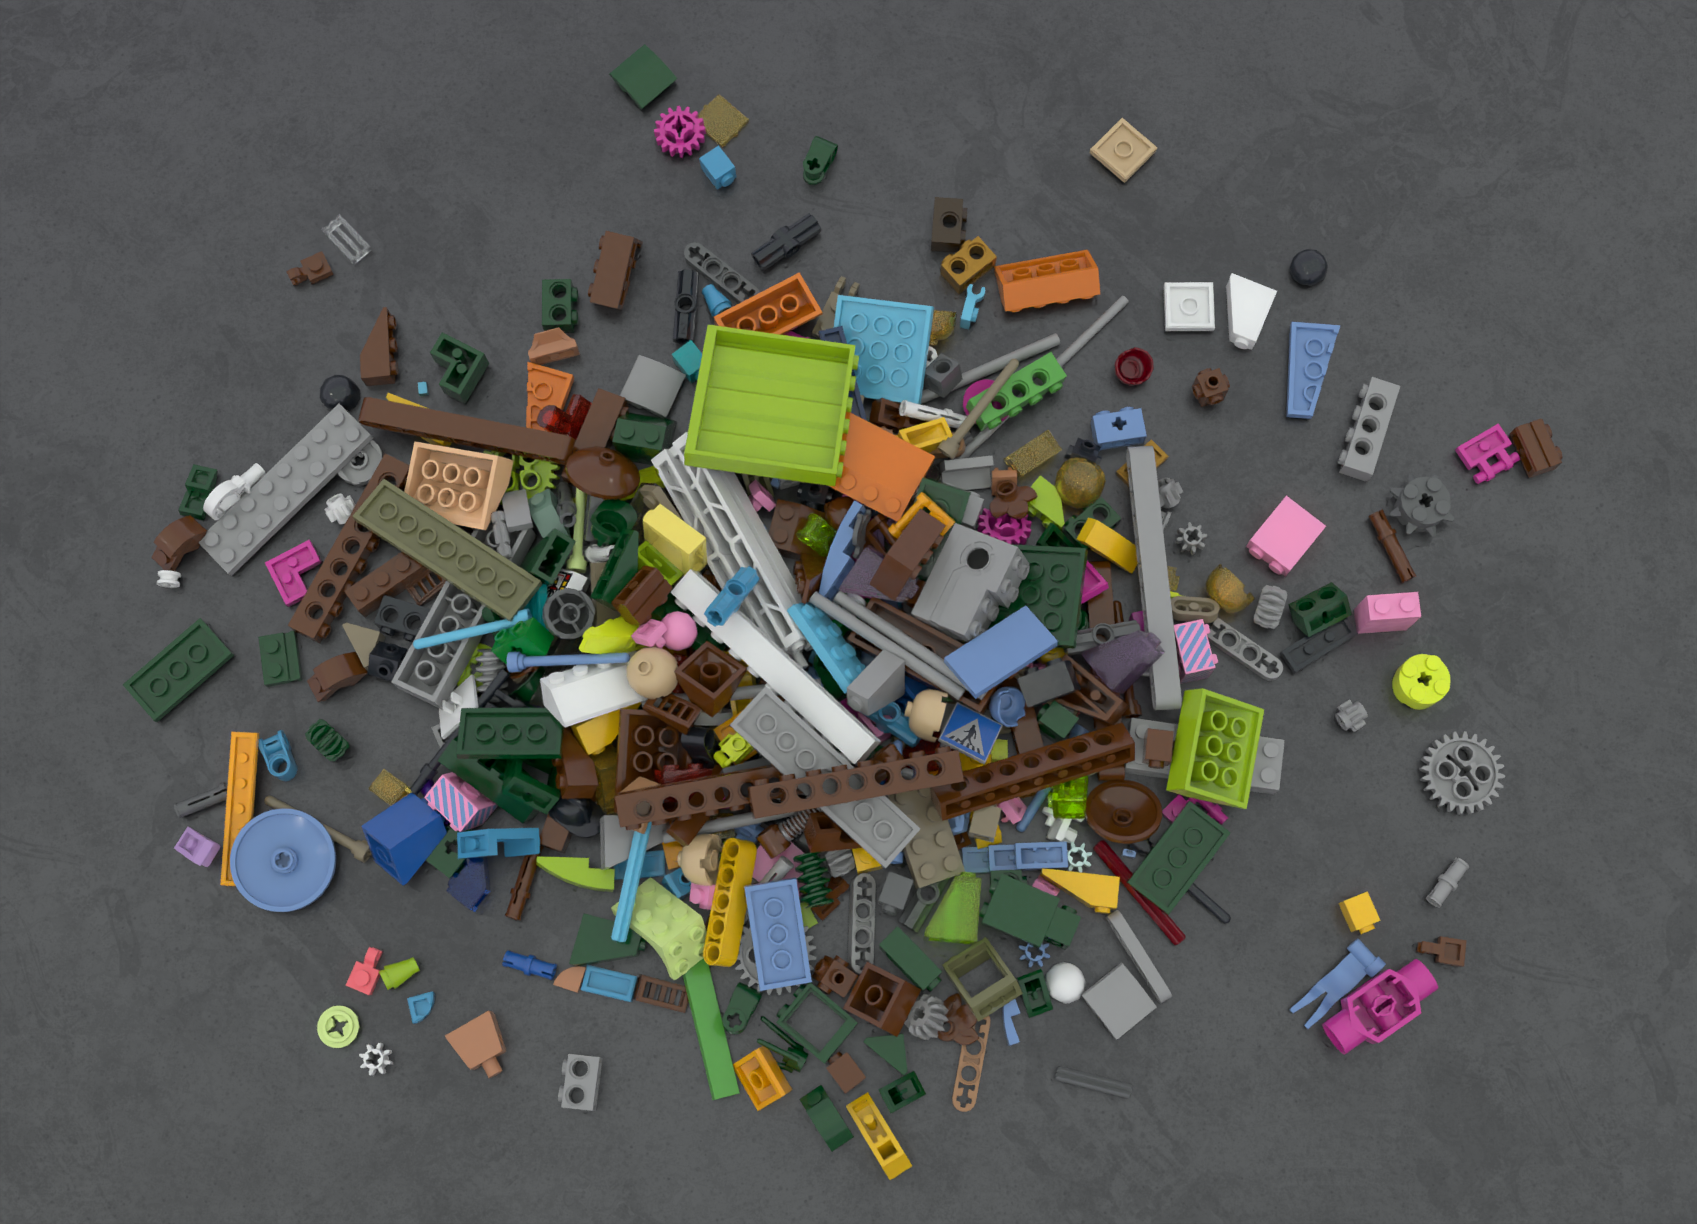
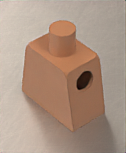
M487 1011L445 1035L448 1042L470 1070H475L482 1066L488 1078H492L503 1071L497 1057L506 1052V1047L493 1011Z

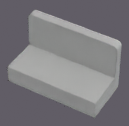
M993 456L944 460L940 463L942 483H950L963 490L990 488L991 477L989 468L994 465Z

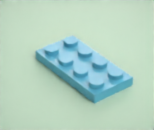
M810 602L806 604H793L787 612L844 694L847 693V687L866 666L861 664L856 657L855 649L845 641L841 635L840 628L831 621L827 613Z

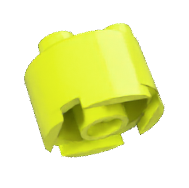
M1428 654L1415 655L1397 669L1392 681L1393 692L1401 703L1410 706V708L1417 710L1429 708L1441 700L1449 691V671L1438 656ZM1417 679L1423 680L1425 685L1423 683H1418Z

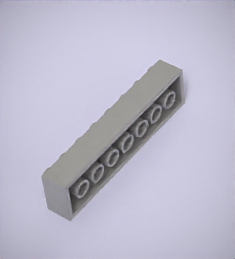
M491 519L486 530L475 528L471 536L497 552L498 547L495 542L494 525ZM532 528L509 533L512 557L508 560L519 567L537 536ZM446 581L414 641L420 638L486 624L488 622L482 616V610L485 606ZM483 635L422 649H415L412 643L391 682L401 691L443 710L442 700L448 702L451 692L456 687Z

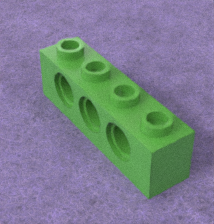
M1052 352L1010 376L991 401L1001 403L1003 409H995L990 402L976 421L981 431L987 427L990 430L994 429L1002 423L1001 419L1008 415L1010 418L1016 416L1023 410V406L1028 403L1033 406L1043 399L1042 395L1047 392L1053 394L1063 387L1062 383L1067 375ZM1032 378L1041 379L1043 385H1036ZM988 389L969 399L966 405L969 413ZM1017 389L1021 391L1023 397L1018 398L1014 396L1012 390Z

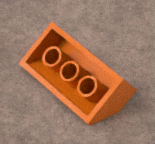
M1088 250L994 266L1000 299L1005 311L1019 312L1023 308H1041L1050 303L1063 304L1072 299H1090L1094 295H1100L1098 266Z
M799 272L714 316L715 326L784 335L822 315L823 312Z

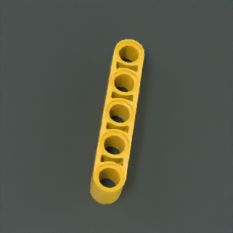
M729 838L723 845L703 949V958L708 965L731 967L737 960L747 909L744 886L751 885L757 855L756 845L752 841Z

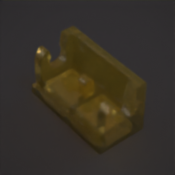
M1048 429L1003 460L1007 465H1011L1014 470H1017V476L1020 475L1022 477L1062 449Z

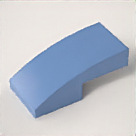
M1015 999L1002 1007L1003 1028L1008 1046L1020 1042L1011 1017L1020 1014Z

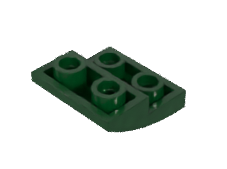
M645 44L609 73L624 93L627 92L640 109H643L677 80L672 71Z

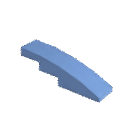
M855 500L839 526L822 573L819 594L830 601L834 599L857 565L851 558L856 547L853 546L852 536L857 521V514L865 515L866 509Z
M1067 841L988 845V847L981 849L977 847H963L961 849L962 863L965 869V873L962 874L990 873V871L1022 869V871L1042 870V868H1068Z

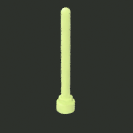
M576 488L575 504L577 512L575 514L576 523L574 524L573 539L576 543L573 546L572 555L567 560L566 570L585 573L587 561L582 552L586 493Z

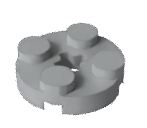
M371 440L338 472V475L345 482L356 487L367 485L384 456L381 448L375 441ZM365 456L364 464L354 466L356 463L355 457L363 458Z

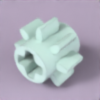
M1074 842L1070 843L1071 850H1067L1069 867L1067 871L1077 869V872L1082 873L1083 865L1085 867L1091 866L1086 860L1092 855V852H1085L1084 843L1080 847H1075ZM1077 852L1080 854L1079 859L1082 860V862L1078 861L1076 864H1074L1072 862L1073 857L1070 856V854L1075 855Z

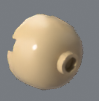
M644 647L630 658L627 665L626 677L629 685L642 697L648 699L665 697L677 686L678 680L674 671L678 668V662L671 653L664 649Z
M932 689L924 690L916 695L913 702L908 701L904 716L909 717V728L918 738L935 743L937 738L932 737L933 732H939L946 707V703L941 701L942 697H948L947 692Z
M698 834L689 846H684L682 851L678 853V865L681 866L687 880L693 884L703 886L716 885L720 863L719 852H722L723 848L722 840L718 835Z

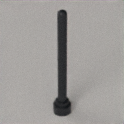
M1150 837L1129 845L1136 853L1140 852L1142 855L1144 853L1147 855L1153 848L1151 846L1152 842L1149 840ZM1194 883L1187 891L1221 922L1225 924L1230 922L1231 917L1225 910Z

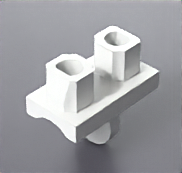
M1064 796L1061 803L1054 801L1052 808H1043L1042 813L1048 816L1045 825L1050 827L1046 836L1047 839L1057 842L1067 841V843L1075 841L1078 831L1069 827L1072 819L1082 822L1085 818V808L1079 804L1080 800L1078 798Z

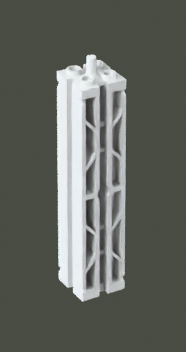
M688 432L684 433L672 443L673 446L670 449H664L651 459L654 467L658 469V474L685 523L706 537L707 563L721 589L723 590L726 582L732 579L741 567L750 566L755 569L760 578L759 582L741 603L739 610L803 669L807 668L809 665L802 652L803 649L810 651L813 648L787 612L793 604L802 603L800 594H797V585L735 473L684 465V451Z

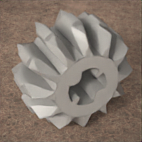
M1264 586L1255 610L1254 623L1264 628L1275 629L1281 619L1287 599V592L1277 586Z
M850 849L819 853L821 857L826 858V861L823 862L824 866L828 868V872L834 878L843 876L855 868L854 858Z
M923 994L922 997H917L904 1024L909 1028V1032L912 1035L923 1040H929L931 1037L937 1038L939 1030L945 1031L943 1028L944 1022L949 1021L945 1016L948 1009L944 1006V1002L941 999L930 994Z

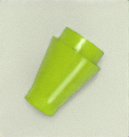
M412 957L384 966L385 969L379 971L387 990L393 987L396 989L420 970L415 959Z

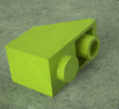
M1039 476L1031 486L1038 497L1027 502L1029 507L1028 515L1031 517L1036 516L1042 520L1045 528L1050 523H1054L1062 531L1065 523L1060 490L1042 476Z

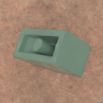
M549 488L528 499L531 517L543 538L554 528L571 538L569 527H564V523L561 525L560 517L557 514L558 498Z

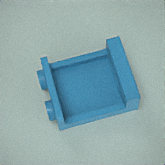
M539 828L483 829L457 833L458 859L498 855L497 842L504 843L505 857L540 853Z

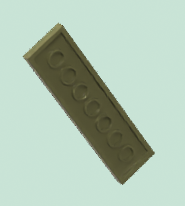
M385 479L381 481L352 516L356 522L510 622L518 611L524 609L542 586V582Z

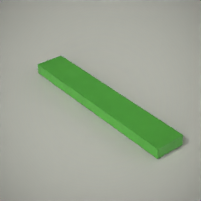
M703 958L683 974V979L712 1100L736 1095L740 1092L709 965Z

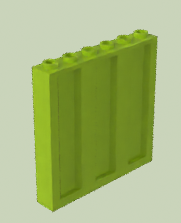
M708 325L685 445L684 465L835 486L836 478H842L844 463L839 462L840 455L845 456L847 441L842 440L843 434H848L850 419H846L845 416L846 412L851 413L853 398L848 396L849 391H854L856 376H852V370H857L859 356L854 355L856 345Z

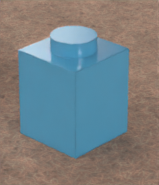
M719 145L699 158L702 171L717 190L722 186L730 185L736 178L735 166Z

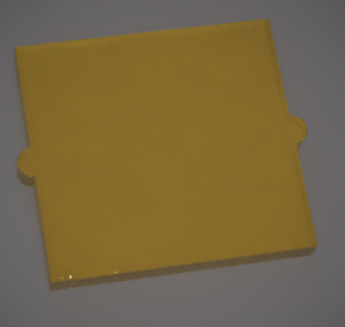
M720 94L708 105H704V109L698 114L699 118H703L706 134L722 148L734 136L737 137L738 132L749 122L746 116Z

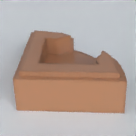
M577 966L564 970L557 976L553 985L579 993L586 968Z

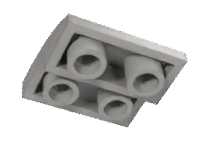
M638 355L619 396L625 397L628 404L638 409L644 408L661 418H666L685 378V374L660 362Z
M1123 963L1117 965L1081 994L1094 1014L1100 1018L1116 1040L1157 1008Z

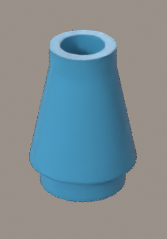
M713 284L703 288L702 294L712 317L732 307V302L720 293Z

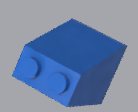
M412 792L361 826L374 861L403 886L408 883L447 834L444 826V816L437 809L433 810L424 798L420 799Z

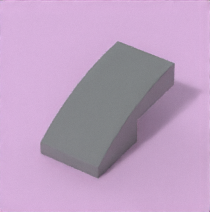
M526 489L504 493L502 503L508 533L533 528Z

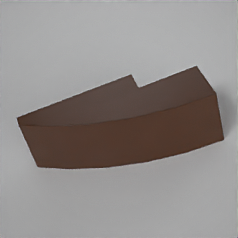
M884 398L872 402L869 422L879 427L885 426L895 433L929 421L901 416L899 414L900 404Z

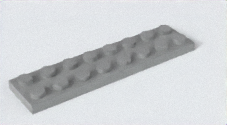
M338 404L250 489V493H246L207 530L205 537L199 544L232 576L374 437Z
M766 686L729 725L783 775L795 774L796 779L806 777V771L821 769L822 774L831 773V767L846 764L848 769H854L846 759ZM853 774L849 778V785L857 790L860 788L862 780L858 775ZM826 779L823 782L824 792L832 794L835 791L836 784L833 780ZM804 783L799 784L797 788L808 797L810 794L809 787ZM886 796L819 807L884 868H887L920 830Z

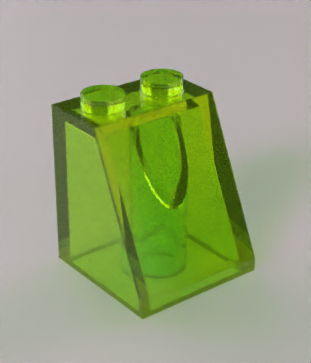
M961 872L960 876H955L924 932V941L969 945L977 942L982 878H977L976 873Z

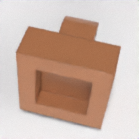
M1008 467V470L995 468L992 471L991 479L992 495H995L997 485L1003 481L1010 480L1017 485V470H1013L1011 467Z

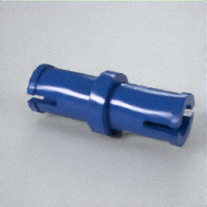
M507 950L504 955L502 965L523 971L524 975L530 976L534 974L553 980L556 974L554 969L557 968V964L538 960L534 955L525 956Z

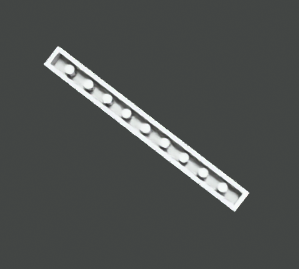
M690 569L671 591L676 597L674 601L685 611L689 609L694 614L692 617L694 621L702 627L706 625L712 631L710 635L720 644L724 642L729 646L730 650L728 652L738 661L744 660L749 665L747 670L756 678L761 676L767 682L765 686L775 695L779 693L785 699L784 703L794 713L798 711L804 717L802 720L813 730L816 728L823 734L821 737L831 747H837L841 751L840 755L850 764L854 763L857 765V762L865 761L880 744L881 741L739 609L731 615L723 626L718 625L714 627L708 623L704 613L720 591L698 571Z

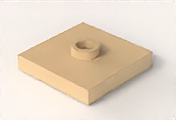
M1121 118L1090 149V154L1125 183L1157 151V147L1125 119Z

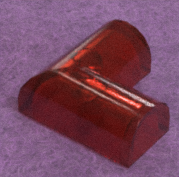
M573 394L565 412L555 405H547L539 412L537 423L547 432L566 435L576 440L592 403L581 395Z

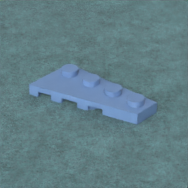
M1291 322L1286 417L1312 418L1340 325Z

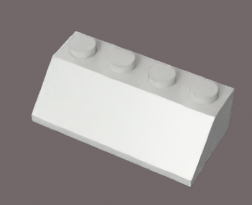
M637 651L627 653L630 655L631 658ZM629 662L576 665L572 669L554 672L540 679L544 706L564 727L648 700V698L640 696L629 685L626 677V668Z

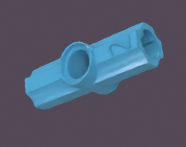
M750 566L741 567L733 578L726 582L723 590L704 613L708 623L714 627L718 625L723 626L731 615L738 611L741 603L759 582L760 578L755 569Z
M894 702L869 716L865 715L875 722L876 727L881 732L893 734L912 748L921 740V738H918L911 732L909 717L904 716L900 707ZM884 715H889V716H891L893 719H886V718H884L883 716H884Z

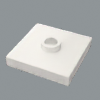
M1213 282L1164 283L1165 331H1214Z

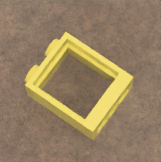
M661 504L645 514L643 518L644 541L647 540L683 573V576L690 569L700 572L707 565L706 537Z

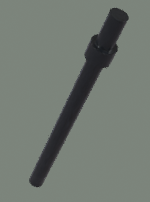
M502 668L480 696L478 708H485L495 695V691L499 690L510 676L507 670ZM459 727L453 731L429 764L425 763L420 770L421 774L409 788L411 792L418 795L425 784L438 773L437 769L441 765L437 760L450 742L458 737Z

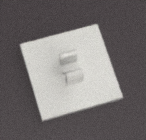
M470 675L451 692L448 702L442 700L443 710L439 708L441 738H447L459 727L461 708H478L474 675Z

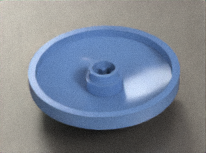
M294 809L270 810L250 820L238 833L230 855L231 875L239 892L255 906L273 912L299 910L316 901L328 888L336 868V850L327 829L311 815Z

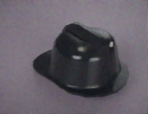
M561 791L559 800L548 812L555 822L572 834L584 838L595 836L600 832V818L604 816L603 810L590 798L562 799Z

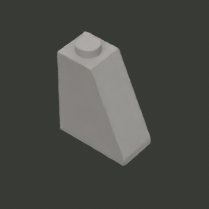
M883 649L847 687V704L853 710L860 711L869 716L905 694V660Z
M604 815L600 818L601 870H607L629 858L634 830H626L625 827H620L618 815ZM669 821L661 825H651L646 851L664 842L662 831L667 830L670 826Z

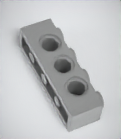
M1374 377L1367 384L1363 383L1359 393V398H1362L1360 406L1356 405L1352 415L1355 423L1353 428L1349 427L1345 437V442H1348L1346 450L1341 451L1338 459V464H1341L1339 473L1366 482L1372 477L1400 389L1399 385ZM1369 403L1377 404L1379 410H1373ZM1362 425L1370 426L1372 432L1364 431ZM1355 447L1363 448L1365 455L1358 454Z

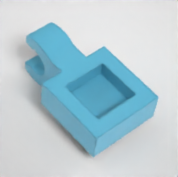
M969 284L967 288V297L960 321V328L968 330L971 322L976 323L979 308H975L976 303L982 301L985 297V287H982L981 292L977 295L972 293L973 284Z

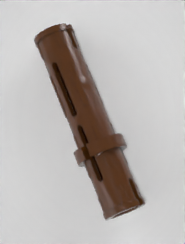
M1382 509L1369 515L1368 517L1378 534L1377 539L1385 547L1401 582L1404 583L1406 580L1409 581L1416 577L1395 535L1397 532L1389 524L1384 510Z
M540 845L539 854L524 856L515 887L511 888L510 891L512 896L505 916L521 921L526 900L530 899L531 896L529 891L538 866L536 865L537 856H541L544 849L542 845Z

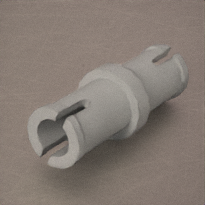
M1456 857L1447 871L1438 877V883L1426 897L1427 901L1433 906L1440 908L1450 892L1457 889V883L1466 870L1469 869V865Z

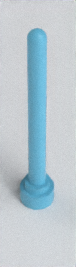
M529 609L520 610L511 622L503 619L420 638L413 642V646L415 649H422L508 629L515 626L519 621L524 622L532 618V614Z

